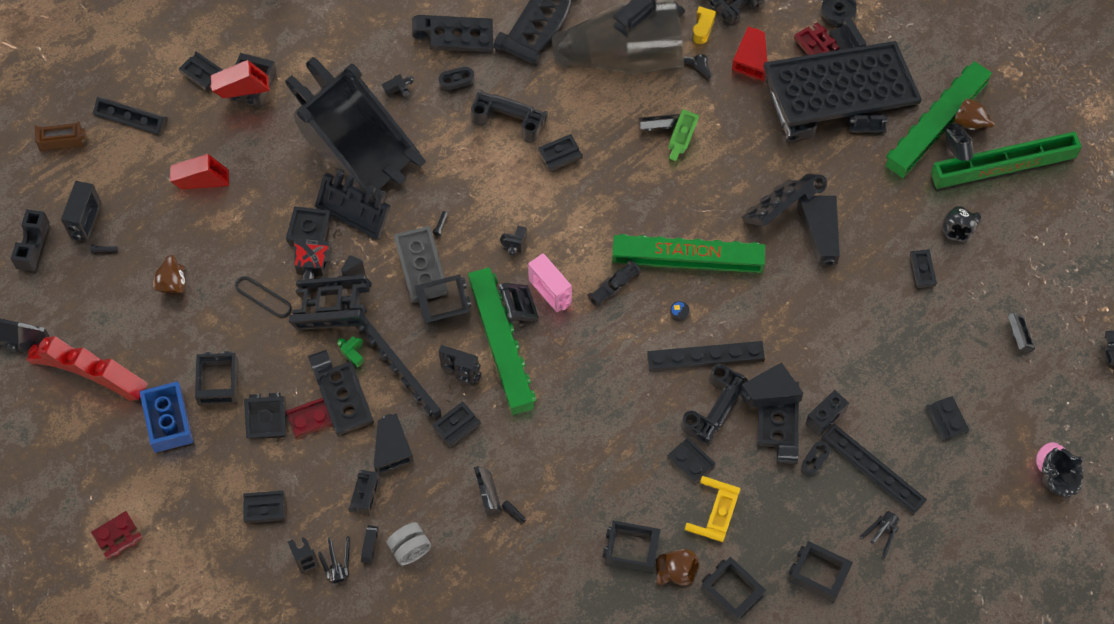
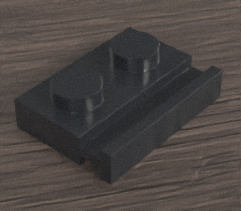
M196 51L195 55L190 57L179 68V71L207 91L211 87V75L223 71V69Z
M572 134L538 147V152L548 167L549 172L583 158V154L580 152Z
M953 396L926 405V410L942 442L969 432V428Z
M462 401L433 423L432 428L451 448L481 425V421L475 417V414Z
M689 437L667 455V458L695 485L701 480L702 476H705L716 465Z
M283 490L243 493V520L245 524L285 521Z

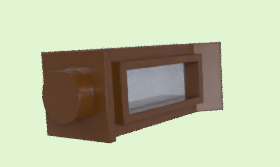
M79 121L73 124L47 127L34 125L35 142L39 151L84 146V139L87 138L86 130L82 128Z

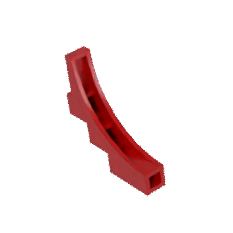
M56 336L46 337L41 343L32 345L28 350L29 355L26 361L29 363L53 366L76 373L109 388L129 401L139 400L141 397L140 391L145 390L148 384L114 360H101L85 348H72Z

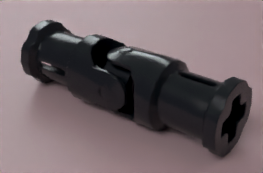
M629 260L625 267L617 270L613 276L604 280L597 290L587 294L589 301L595 307H600L601 302L606 298H611L622 286L627 285L633 276L641 273L638 265Z

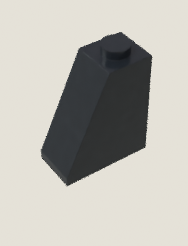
M781 362L743 383L740 396L745 403L748 402L750 407L754 408L799 403L802 401L803 391Z
M397 413L393 415L387 414L378 420L373 465L375 472L379 474L414 462Z

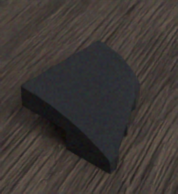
M481 466L474 467L487 517L502 513L491 472Z

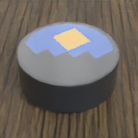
M682 301L673 303L670 309L671 317L676 321H684L689 315V306Z

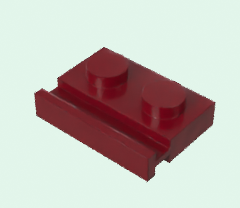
M323 397L286 410L295 438L333 425Z

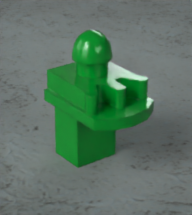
M354 336L348 341L342 338L338 340L337 344L340 347L341 355L349 362L351 361L356 368L361 366L364 360L356 351L362 346L363 340L361 338L356 339Z

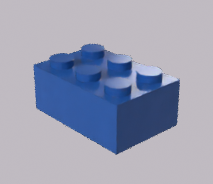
M178 381L140 391L149 440L155 453L194 443L183 390Z

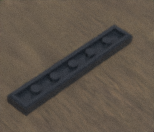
M835 423L821 437L822 441L826 442L833 450L912 515L927 501L923 495Z

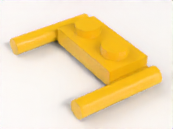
M702 476L701 484L719 489L707 528L686 523L684 530L723 542L741 488Z

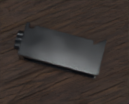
M631 0L613 15V18L617 21L613 24V27L628 38L629 31L636 28L652 13L657 12V0Z

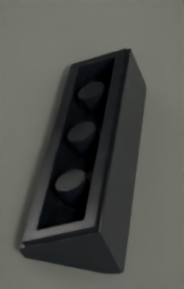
M98 96L93 110L94 115L159 135L168 118Z

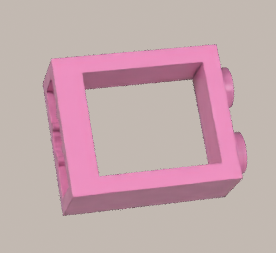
M544 253L529 262L528 273L531 284L556 313L561 309H567L572 302V285Z

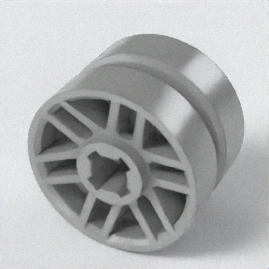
M410 523L394 532L386 542L392 553H395L394 556L400 565H407L416 561L431 548V543L423 535L424 532L418 523Z

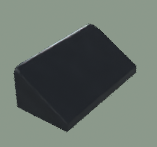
M350 255L341 269L342 275L355 276L356 274H363L366 276L363 261Z

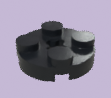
M823 0L821 15L835 27H842L843 18L848 16L852 20L855 18L857 11L856 1ZM835 7H842V11H837Z

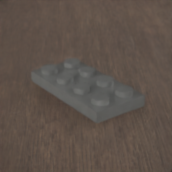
M430 226L394 234L411 303L418 302L415 285L445 278ZM446 283L424 288L426 299L449 294Z

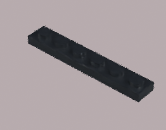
M763 341L653 350L647 351L649 372L708 367L716 364L731 365L764 362L765 354Z

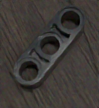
M959 124L946 126V145L956 159L962 161L972 159L973 143L970 135Z

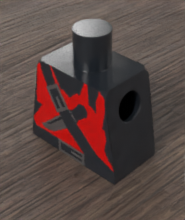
M294 239L295 269L298 275H303L302 280L305 278L314 279V276L322 277L324 275L332 253L330 242Z

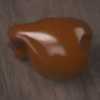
M965 99L955 117L957 124L970 130L979 128L986 130L988 127L993 128L995 125L990 115L986 114L985 106L972 99Z
M174 255L167 256L163 264L155 272L152 282L154 291L178 294L184 292L186 278L183 270L185 266L178 264Z
M678 549L659 555L656 559L658 572L656 583L662 585L663 583L673 581L681 586L692 584L700 564L696 554L689 549Z

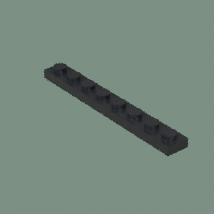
M350 303L345 304L344 311L350 310ZM368 319L367 325L355 326L360 333L364 332L367 336L365 338L369 345L377 348L379 357L383 361L386 359L391 372L394 375L398 374L403 387L411 390L413 399L424 406L422 409L428 417L432 416L435 421L441 418V409Z

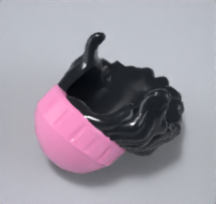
M1055 442L1047 443L1041 447L1036 455V463L1043 474V482L1049 490L1061 497L1067 498L1071 497V495H1076L1081 490L1082 479L1084 478L1082 475L1084 471L1083 465L1081 464L1083 457L1071 454Z

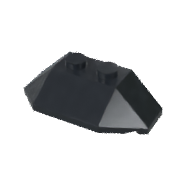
M0 318V347L10 352H25L32 345L41 343L44 338L49 337L48 332L43 327Z

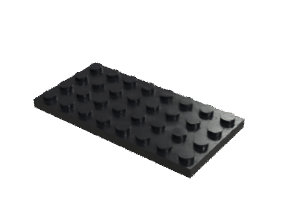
M896 41L765 62L763 65L787 127L853 116L854 114L859 115L916 105L922 101Z

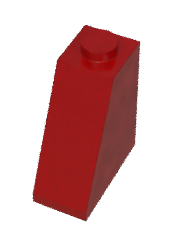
M748 27L733 59L732 70L765 81L766 73L763 65L765 62H768L765 32L757 28Z
M248 60L211 75V90L221 98L270 91L268 75Z
M205 154L171 165L170 182L180 189L229 186V169L211 155Z

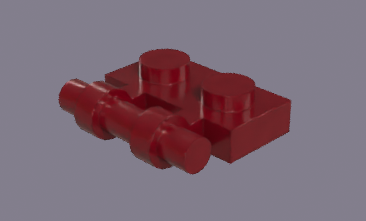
M818 22L813 25L814 31L808 26L794 34L795 41L807 55L830 52L829 49L833 51L840 49L836 44L837 41L833 37L831 38L826 28Z
M127 511L91 531L101 550L110 547L108 551L103 553L107 560L113 556L121 555L120 552L130 546L134 547L137 545L136 542L143 539L139 532L134 535L130 534L137 530ZM123 537L126 538V540H124L123 542L119 543L118 545H115V542H117L118 540L122 539Z

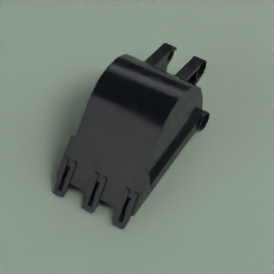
M312 57L306 62V67L321 87L314 95L293 75L285 80L286 85L301 105L294 112V119L303 136L338 170L343 169L346 176L349 174L354 175L353 186L366 192L365 195L370 186L373 185L377 188L374 196L376 200L381 191L380 189L388 181L393 180L400 185L406 181L405 176L400 171L410 162L419 167L426 163L419 150L361 79L362 73L354 64L351 63L344 71L333 77L319 60Z

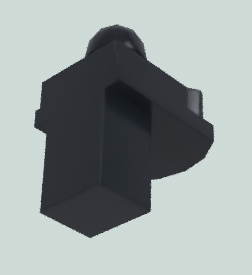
M401 74L381 85L387 96L401 90L406 99L407 95L410 94L407 85H411L414 82V78L407 76L403 79Z
M518 226L515 235L507 233L501 235L500 242L504 246L503 249L508 250L510 255H515L516 252L521 253L527 235V227Z

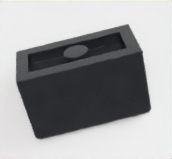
M850 16L843 18L842 27L829 32L830 37L837 41L836 44L840 47L839 50L866 46L867 44Z

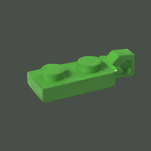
M684 109L681 110L669 141L668 149L672 150L669 156L670 160L677 161L679 153L684 154L685 150H687L699 115Z

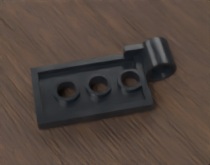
M416 15L412 18V36L419 40L427 39L430 36V49L493 52V19ZM440 30V31H442L444 34H443V35H437V34L435 33V31ZM454 31H458V32H460L462 35H460V36H455V35H453V32H454ZM476 32L479 36L473 37L470 33Z
M811 173L804 175L799 180L788 179L783 184L776 186L772 193L762 197L757 205L747 209L746 214L741 218L747 224L766 226L801 196L804 195L806 199H810L816 193L824 192L827 188V179L823 175Z
M327 350L309 355L308 358L336 435L339 436L374 423L352 362L333 367ZM334 374L342 376L339 381H333L331 377ZM342 390L348 392L345 398H339L337 394ZM347 407L354 408V412L351 415L344 414V410Z
M799 403L759 407L757 446L777 447V463L798 464ZM779 414L783 416L784 420L776 422L773 416ZM776 432L781 433L783 439L775 440L772 435Z

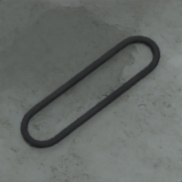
M242 276L235 282V288L238 292L274 315L285 317L290 314L291 304L287 300L252 278ZM242 279L250 280L285 302L289 310L285 314H278L238 288L239 281Z

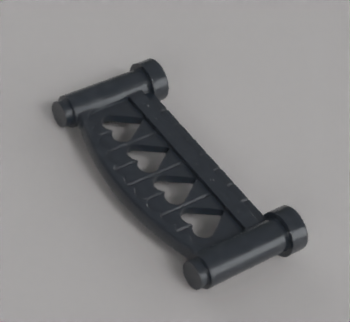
M530 0L510 33L507 35L500 32L497 35L493 48L499 51L504 50L532 64H537L541 58L539 51L560 30L567 17L572 0H560L558 5H555L552 0ZM540 8H554L555 12H552L551 18H546ZM532 21H546L547 25L543 26V31H538ZM537 34L539 38L535 39L536 43L531 45L524 35Z

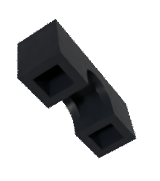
M29 209L25 211L21 224L23 240L22 243H15L10 258L16 269L35 272L50 224L43 211Z

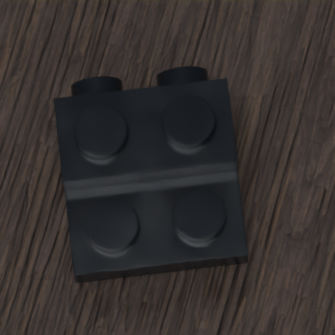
M440 346L438 351L440 365L445 371H454L456 380L461 384L475 385V383H479L482 372H480L481 364H479L478 356L448 346Z
M269 393V397L261 398V394H250L249 398L244 399L246 438L287 435L285 396H281V393Z

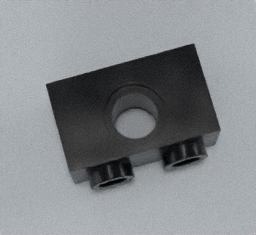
M834 390L808 414L805 424L820 437L847 411L849 402Z

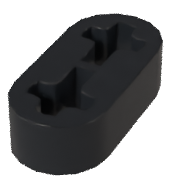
M816 442L808 452L801 465V471L804 475L815 476L828 459L830 447L826 442ZM823 448L824 453H821L820 456L817 457L816 455L818 450ZM812 461H815L814 467L808 470L807 465H810Z
M367 526L361 553V562L372 564L379 533L378 526Z

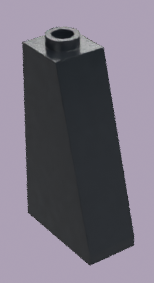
M804 195L801 196L797 202V209L818 264L826 266L838 264L840 250L837 196L813 195L810 199H806Z

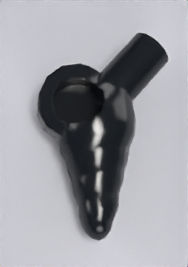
M698 54L694 58L684 57L685 64L694 65L708 78L712 77L706 55Z

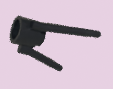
M887 511L884 516H879L877 521L860 535V538L863 539L879 525L880 529L871 540V543L874 544L883 532L889 533L891 531L882 554V559L886 558L894 535L899 529L897 527L900 521L899 517Z
M329 537L328 545L332 561L330 570L321 552H318V556L326 572L327 580H330L332 584L341 583L347 580L346 576H349L350 537H346L344 567L340 563L337 564L332 539Z

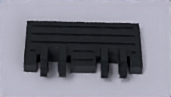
M343 169L337 171L334 182L333 175L329 173L324 174L314 207L321 210L331 211V216L377 240L381 238L391 205L384 202L386 192L381 190L375 202L373 201L377 189L375 186H370L365 197L366 192L353 186L354 175L349 174L345 184L342 185L345 173Z

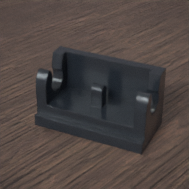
M359 470L348 511L370 516L380 477L378 472Z
M302 537V542L304 543L302 548H297L293 539L288 541L301 574L320 566L314 549L311 550L307 539Z

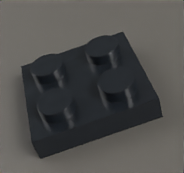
M294 206L286 241L289 243H294V239L325 241L332 215L331 211Z

